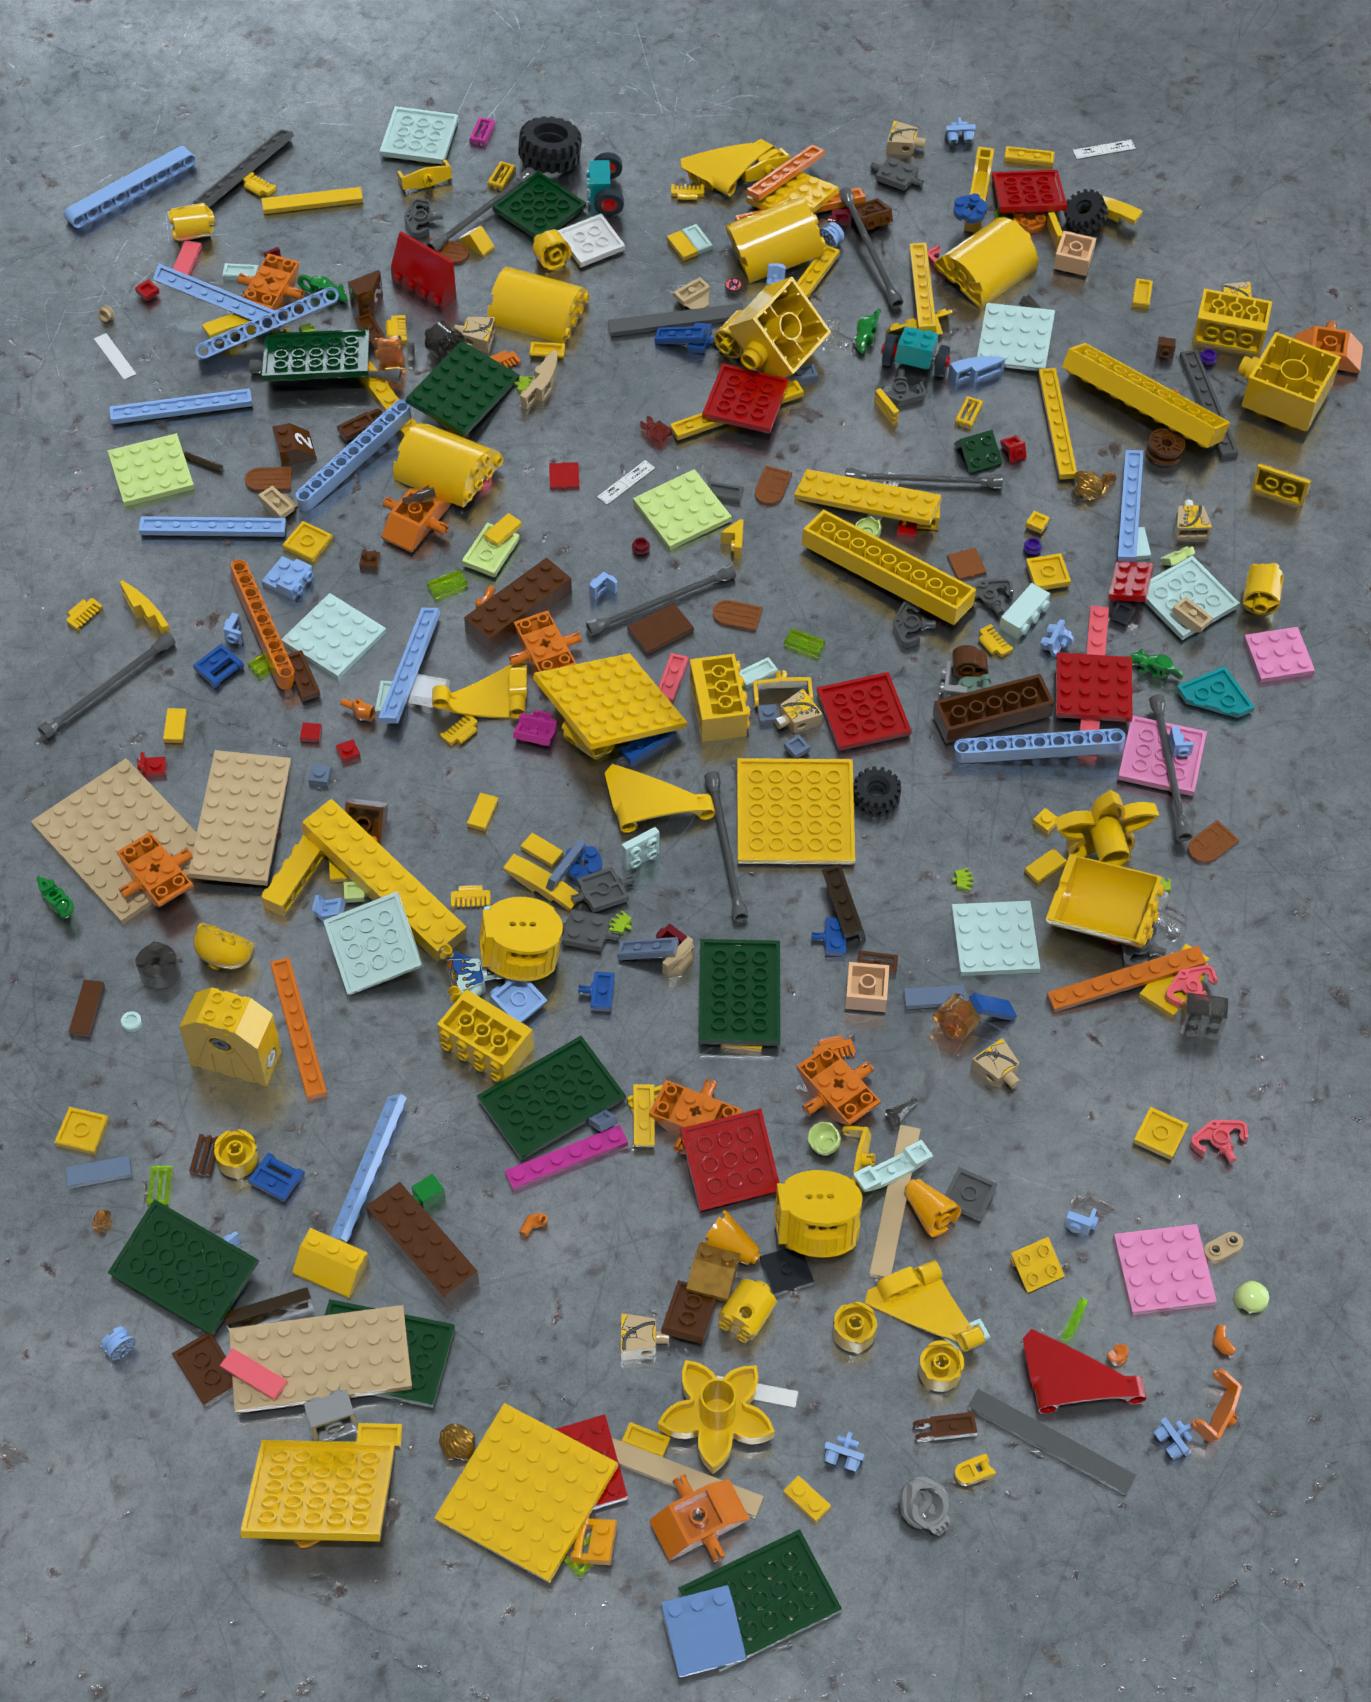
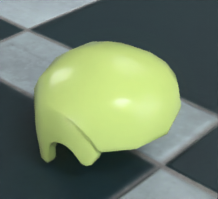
M872 516L856 522V527L877 538L881 535L880 521L875 520Z
M819 1122L814 1124L809 1130L808 1142L817 1154L828 1156L839 1148L841 1137L832 1123Z
M1247 1281L1235 1290L1233 1299L1239 1309H1244L1249 1314L1262 1312L1268 1306L1270 1296L1266 1287L1259 1282Z

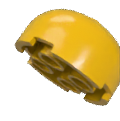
M199 923L193 937V947L196 954L202 960L209 963V967L220 970V968L234 970L243 967L250 960L255 948L254 943L248 939L206 923Z

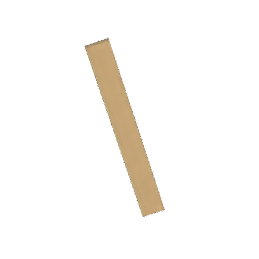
M900 1125L894 1157L903 1153L904 1148L918 1142L920 1128ZM912 1173L887 1186L869 1277L882 1279L892 1274L907 1200L905 1186L911 1180Z
M612 1438L619 1466L674 1488L676 1486L672 1481L678 1477L681 1485H683L680 1475L685 1474L693 1492L708 1484L723 1481ZM733 1485L748 1516L756 1519L764 1496Z

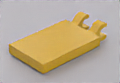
M1185 944L1181 951L1192 947ZM1203 954L1206 965H1208L1209 958ZM1202 974V975L1200 976V978H1199V981H1200V982L1203 981V979L1205 978L1206 974ZM1176 975L1147 984L1139 994V998L1172 1019L1189 999L1183 991L1173 993L1176 998H1181L1183 1001L1180 1009L1166 1001L1165 994Z

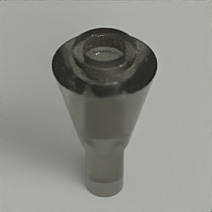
M1029 294L1027 297L1023 296L1019 302L1021 307H1041Z
M427 485L413 495L402 498L404 505L413 502H434L436 493L434 487L430 488Z
M912 1097L905 1103L886 1109V1121L890 1125L900 1126L910 1109L918 1103L917 1098Z

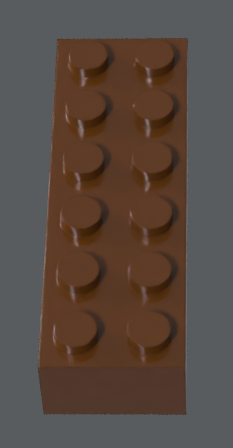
M546 557L465 616V631L491 652L516 633L515 621L547 611L572 592L571 577Z
M1041 674L934 701L933 716L947 744L959 739H966L1050 717L1053 713L1054 701Z
M398 1182L366 1205L368 1218L444 1307L448 1306L479 1282L476 1268L401 1182Z

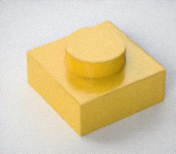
M1033 511L1026 521L1025 527L1042 534L1049 523L1050 517Z
M1044 808L1033 819L1032 824L1045 834H1048L1057 826L1054 819L1057 816Z

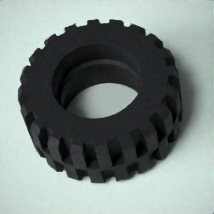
M553 116L533 118L532 121H527L521 127L518 155L527 167H531L535 171L539 170L541 173L549 172L554 174L555 172L563 173L564 171H569L580 160L581 133L575 125H572L568 120L564 121L562 118L558 119Z

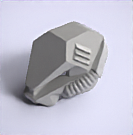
M915 1477L906 1483L900 1491V1506L902 1517L907 1523L917 1529L925 1528L938 1536L948 1530L951 1522L947 1515L950 1501L944 1486L927 1477Z

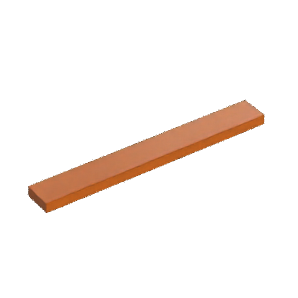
M290 958L272 961L270 965L307 1101L328 1096Z

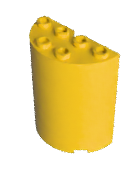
M802 195L725 225L728 237L738 255L749 284L767 277L769 263H781L788 269L825 254L824 247H826L824 238L820 237L817 216L812 214L810 202L806 201Z
M1000 217L938 258L934 266L953 284L958 283L961 291L976 306L982 309L986 306V303L992 302L1037 270L1039 258L1030 234L1017 221Z
M505 267L499 273L493 286L491 295H494L492 305L488 304L487 317H495V326L564 344L571 335L572 327H575L577 324V317L583 313L584 305L588 303L590 293L587 292L585 287L512 267Z
M419 423L406 433L397 449L400 453L397 461L394 460L393 477L398 482L413 488H421L464 508L477 491L482 488L483 480L487 481L491 478L496 469L502 465L503 457L494 449L432 425Z
M1069 854L1060 878L1058 890L1055 892L1047 913L1046 923L1142 948L1145 946L1147 939L1151 940L1153 935L1152 925L1158 921L1159 897L1163 896L1165 885H1162V876Z

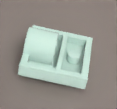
M656 827L622 844V866L626 871L638 867L648 859H654L659 854L660 832Z

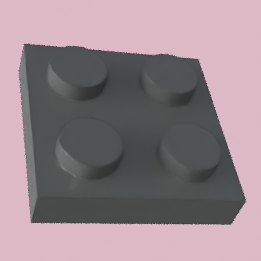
M959 1167L945 1196L959 1205L962 1209V1214L981 1221L997 1188V1183Z

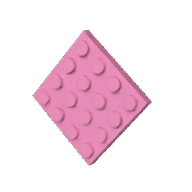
M1133 716L1128 730L1118 780L1171 791L1161 736L1156 720ZM1165 722L1168 737L1171 727H1177L1179 725ZM1179 726L1180 733L1184 735V742H1193L1194 747L1190 756H1172L1180 794L1194 796L1207 731Z
M1197 1224L1114 1234L1113 1240L1131 1316L1216 1305L1217 1300Z

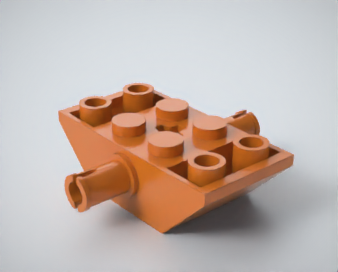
M268 253L255 276L252 277L242 273L238 275L237 283L248 286L242 297L272 310L284 307L289 297L298 300L304 298V290L295 288L299 261Z
M1332 320L1326 322V327L1315 325L1294 335L1296 340L1340 356L1341 359L1337 370L1360 373L1363 345L1350 331L1336 329L1337 323L1333 321V326H1331Z
M421 488L409 489L399 502L388 496L383 501L382 506L390 509L391 512L389 513L381 539L412 553L430 530L437 531L442 535H446L449 531V525L438 520L451 506V502Z
M548 610L514 622L522 651L509 655L512 667L528 661L535 673L576 664L568 647L582 643L581 635L577 631L563 637Z
M149 832L117 851V855L133 880L119 888L124 899L140 890L151 904L160 907L193 887L192 882L179 868L183 863L193 859L187 847L176 855L171 856L153 834Z
M827 1044L796 1066L808 1092L813 1096V1099L802 1105L803 1111L807 1116H811L822 1107L834 1121L848 1126L881 1103L878 1097L861 1080L874 1072L873 1066L871 1064L868 1066L869 1061H865L853 1070Z
M707 1078L699 1093L665 1080L649 1112V1116L668 1133L679 1136L673 1146V1150L677 1153L681 1149L680 1154H685L679 1128L742 1112L741 1108L712 1098V1094L718 1085L716 1081L712 1080L710 1084L711 1079Z
M680 1475L683 1485H681L678 1477L672 1482L675 1484L681 1498L667 1505L652 1517L649 1522L669 1562L701 1545L706 1546L712 1561L718 1562L719 1558L716 1551L721 1560L726 1557L717 1539L718 1536L749 1521L750 1518L730 1479L708 1484L693 1492L686 1475ZM699 1514L703 1517V1520L695 1521V1515Z

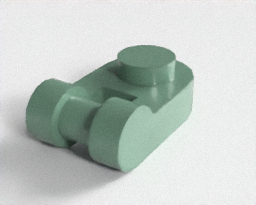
M984 674L980 677H963L959 680L958 685L967 687V692L991 687V676Z

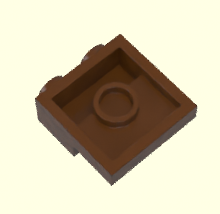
M879 198L855 205L866 231L893 222L892 209Z

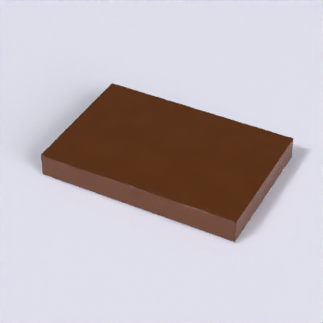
M672 603L627 626V631L643 651L649 655L694 632V627L679 608Z
M678 1280L661 1328V1333L703 1344L717 1299L687 1292L688 1282Z
M205 1333L172 1353L173 1358L204 1408L233 1391L232 1375L220 1368V1364L226 1356L214 1336Z

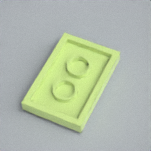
M487 522L463 558L462 565L495 578L518 543L520 536L514 533L499 547H496L484 538V534L494 526Z

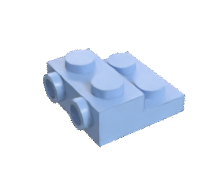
M282 556L264 577L262 586L293 600L297 594L302 592L305 584L313 578L312 566L299 559L292 561Z
M506 979L503 986H497L490 992L489 1002L523 1023L545 1005L547 999L530 981Z

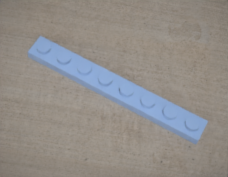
M162 264L158 265L153 280L249 320L257 319L275 311ZM282 313L278 316L281 321H286L288 317ZM265 319L262 325L270 328L272 321ZM284 326L275 330L282 332Z
M250 388L110 406V419L112 424L248 407L252 406Z
M1126 450L1118 561L1136 562L1144 450Z
M141 516L139 534L285 537L286 518Z
M421 608L380 712V723L399 722L439 619V608Z
M402 1094L388 1096L331 1232L330 1236L346 1243L352 1235V1229L359 1218L361 1207L367 1199L368 1190L374 1182L377 1168L382 1163V1156L385 1149L389 1146V1139L397 1126L396 1122L399 1115L404 1109L406 1097Z

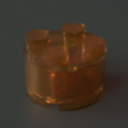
M394 335L375 338L376 348H378V350H375V358L380 361L379 371L392 368L405 369V355L403 356L404 347L401 336Z
M958 993L952 994L932 1016L933 1020L944 1030V1036L949 1040L953 1038L965 1040L981 1023L979 1020L982 1018L981 1014L976 1013L971 1001L968 1000L966 1002L962 999L963 995Z

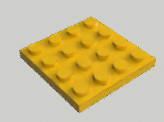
M801 172L760 201L747 196L746 203L765 210L802 195L806 201L810 202L812 206L811 212L814 214L839 193V187Z

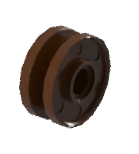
M1167 428L1157 429L1149 436L1146 447L1147 457L1159 466H1174L1182 459L1186 442L1177 431Z

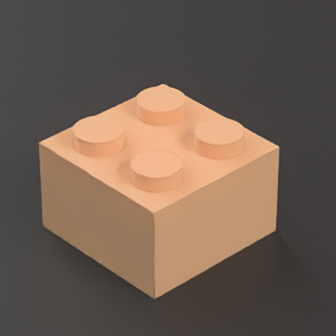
M1063 231L1053 269L1086 276L1094 254L1096 238Z
M849 962L845 1009L886 1012L889 965Z

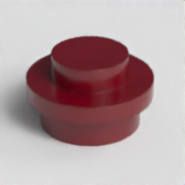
M638 537L632 543V550L636 554H645L650 550V544L646 538Z

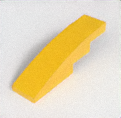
M1103 196L1108 207V215H1106L1108 218L1116 222L1122 219L1134 225L1142 216V210L1116 199ZM1086 207L1083 210L1088 212L1091 207Z
M234 313L202 324V329L211 339L252 320ZM249 326L247 333L255 331L256 327Z
M123 580L119 581L122 593L136 619L144 616L150 629L158 626L161 634L165 632L170 633L168 623L153 603L133 586Z
M513 854L502 868L531 892L536 890L550 902L556 901L567 911H570L575 905L571 901V895L579 892L562 880L553 891L546 889L552 874L534 863Z

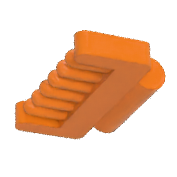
M504 350L490 356L508 368L509 366L512 367V364H520V359L514 351L507 353Z
M842 1035L818 1040L819 1046L813 1047L812 1050L814 1054L829 1044L839 1056L841 1054L842 1058L845 1057V1053L847 1057L850 1054L855 1056L856 1053L852 1039L843 1040Z

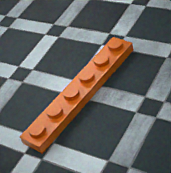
M815 145L809 146L749 187L747 195L758 201L762 200L824 157L825 150Z

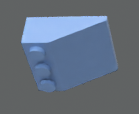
M728 1585L661 1602V1613L679 1678L746 1660Z

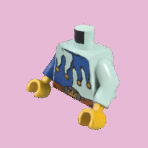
M443 944L439 948L442 951L439 954L440 958L446 959L448 957L449 959L447 963L452 986L447 994H452L450 997L452 1002H456L466 989L477 996L482 995V993L486 992L485 981L496 979L494 972L488 968L482 969L480 959L453 951L449 944Z

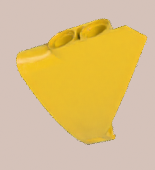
M759 139L754 143L717 148L681 158V169L687 171L689 178L699 185L703 184L704 188L708 190L715 188L717 191L730 197L736 190L738 178L760 156L776 147Z
M521 663L512 667L510 664L494 674L452 693L447 686L436 685L432 688V706L462 715L519 719L522 713H526L527 665Z
M614 764L605 772L612 805L618 817L620 829L624 833L636 830L638 827L637 822L656 817L691 812L698 815L700 819L707 820L716 814L712 798L709 794H693L662 780Z
M931 1260L914 1269L913 1267H907L882 1278L877 1282L876 1287L867 1290L865 1304L919 1329L957 1342L964 1352L985 1343V1337L980 1327L969 1324L943 1283L942 1271L936 1260Z

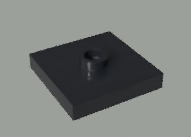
M786 1248L760 1256V1262L774 1296L814 1285V1280L804 1254Z

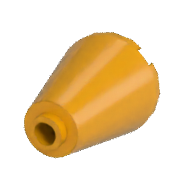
M913 1179L906 1184L905 1195L926 1233L931 1237L943 1234L949 1229L947 1225L951 1221L954 1224L958 1220L962 1209L956 1202L920 1179Z
M724 1209L722 1212L725 1215L724 1218L718 1217L705 1236L708 1241L706 1243L702 1241L701 1244L740 1253V1263L748 1266L751 1262L754 1265L761 1255L758 1252L760 1247Z

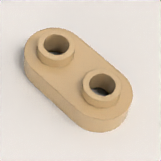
M1228 1232L1210 1241L1204 1248L1206 1261L1211 1264H1218L1236 1255L1242 1249L1243 1238L1236 1232ZM1233 1239L1236 1243H1231L1229 1240ZM1212 1249H1217L1218 1253L1213 1252Z

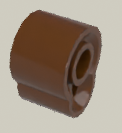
M962 645L953 650L952 663L955 676L959 678L980 677L981 675L988 674L987 654L985 651L979 650L972 645Z

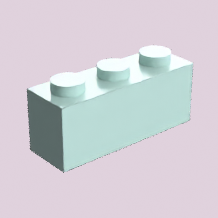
M1031 583L1001 617L999 629L1018 640L1022 634L1025 635L1028 632L1032 623H1036L1040 613L1048 609L1050 593Z

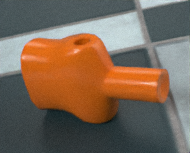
M342 698L340 705L352 709L359 721L372 722L375 716V706L369 705L361 699H355L352 702Z

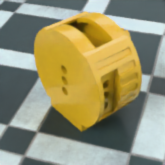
M529 897L506 898L493 904L490 910H483L479 934L482 967H488L490 971L497 975L515 981H534L550 975L555 970L558 962L559 944L563 931L560 916L551 905Z
M826 1170L800 1172L785 1180V1183H777L774 1218L778 1244H785L789 1250L812 1257H833L852 1250L856 1246L860 1231L859 1217L862 1210V1194L860 1189L847 1176Z

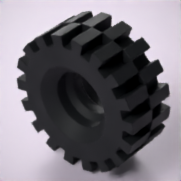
M1083 189L1081 193L1079 190L1077 195H1071V200L1067 199V211L1063 212L1070 228L1075 230L1076 233H1079V231L1081 234H1085V231L1092 233V229L1096 231L1099 225L1101 227L1104 225L1103 221L1107 220L1108 207L1103 196L1098 191L1094 192L1093 189H1090L1088 192L1087 189ZM1091 207L1087 213L1080 214L1082 209Z
M874 766L872 770L866 768L864 773L860 771L858 777H855L853 782L855 807L858 806L860 812L865 810V815L869 816V813H873V817H877V814H880L882 817L885 816V812L890 814L892 809L895 810L900 802L901 782L897 780L898 776L896 774L892 775L891 770L888 769L886 772L884 767L877 770V766ZM879 789L884 794L882 796H873L869 791Z

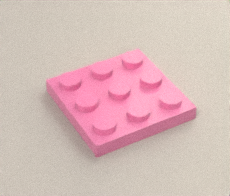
M1298 627L1244 635L1243 640L1260 683L1314 675L1315 669Z

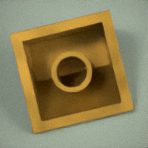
M699 1243L693 1259L686 1291L727 1302L738 1272L740 1253Z

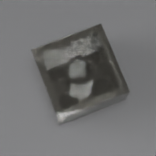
M1187 992L1181 1011L1180 1034H1186L1191 1037L1201 1036L1208 1039H1220L1227 1021L1228 998Z

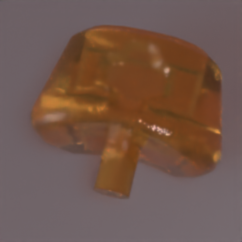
M97 1210L92 1228L102 1233L105 1232L108 1224L111 1225L112 1223L110 1220L111 1212L109 1210Z

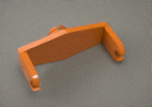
M1223 1369L1214 1370L1213 1372L1214 1379L1226 1391L1213 1413L1210 1426L1201 1419L1192 1420L1191 1427L1207 1442L1219 1440L1226 1426H1233L1237 1422L1236 1419H1238V1415L1234 1412L1242 1385Z

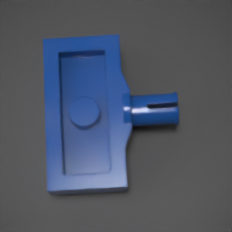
M695 323L694 327L706 326L708 332L704 343H688L687 349L688 352L705 354L710 343L715 344L714 337L711 336L712 324Z
M826 917L824 932H812L811 940L823 941L826 956L845 957L846 938L844 937L839 919Z
M595 971L591 986L579 985L578 993L590 994L591 1010L611 1012L615 973Z

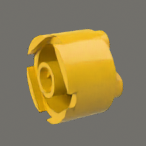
M549 230L534 237L533 254L543 267L548 268V270H557L565 265L567 258L570 259L572 254L571 247L557 230Z
M237 1129V1131L230 1132L229 1130L222 1133L215 1141L214 1155L218 1168L224 1175L241 1180L252 1173L259 1162L258 1150L253 1136L247 1131Z
M862 1302L844 1304L838 1308L834 1316L832 1333L833 1340L839 1347L859 1354L872 1345L877 1329V1320L873 1309Z
M939 1340L927 1345L921 1353L918 1366L919 1378L924 1387L938 1392L948 1391L957 1387L964 1367L963 1354L948 1341Z

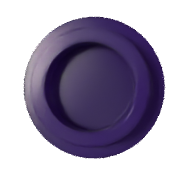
M1208 348L1200 353L1202 363L1211 365L1216 362L1217 355L1213 349Z
M1029 538L1025 541L1023 548L1026 553L1036 555L1041 552L1042 545L1037 538Z

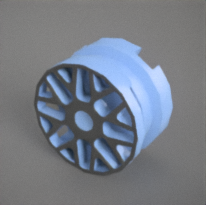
M829 222L824 228L820 229V237L824 238L826 245L829 244V246L836 248L837 245L844 241V232L838 224Z
M119 1326L113 1329L111 1335L107 1333L102 1339L101 1343L103 1345H100L104 1352H107L111 1360L115 1361L128 1354L136 1341L133 1336L128 1335V1330L125 1327Z

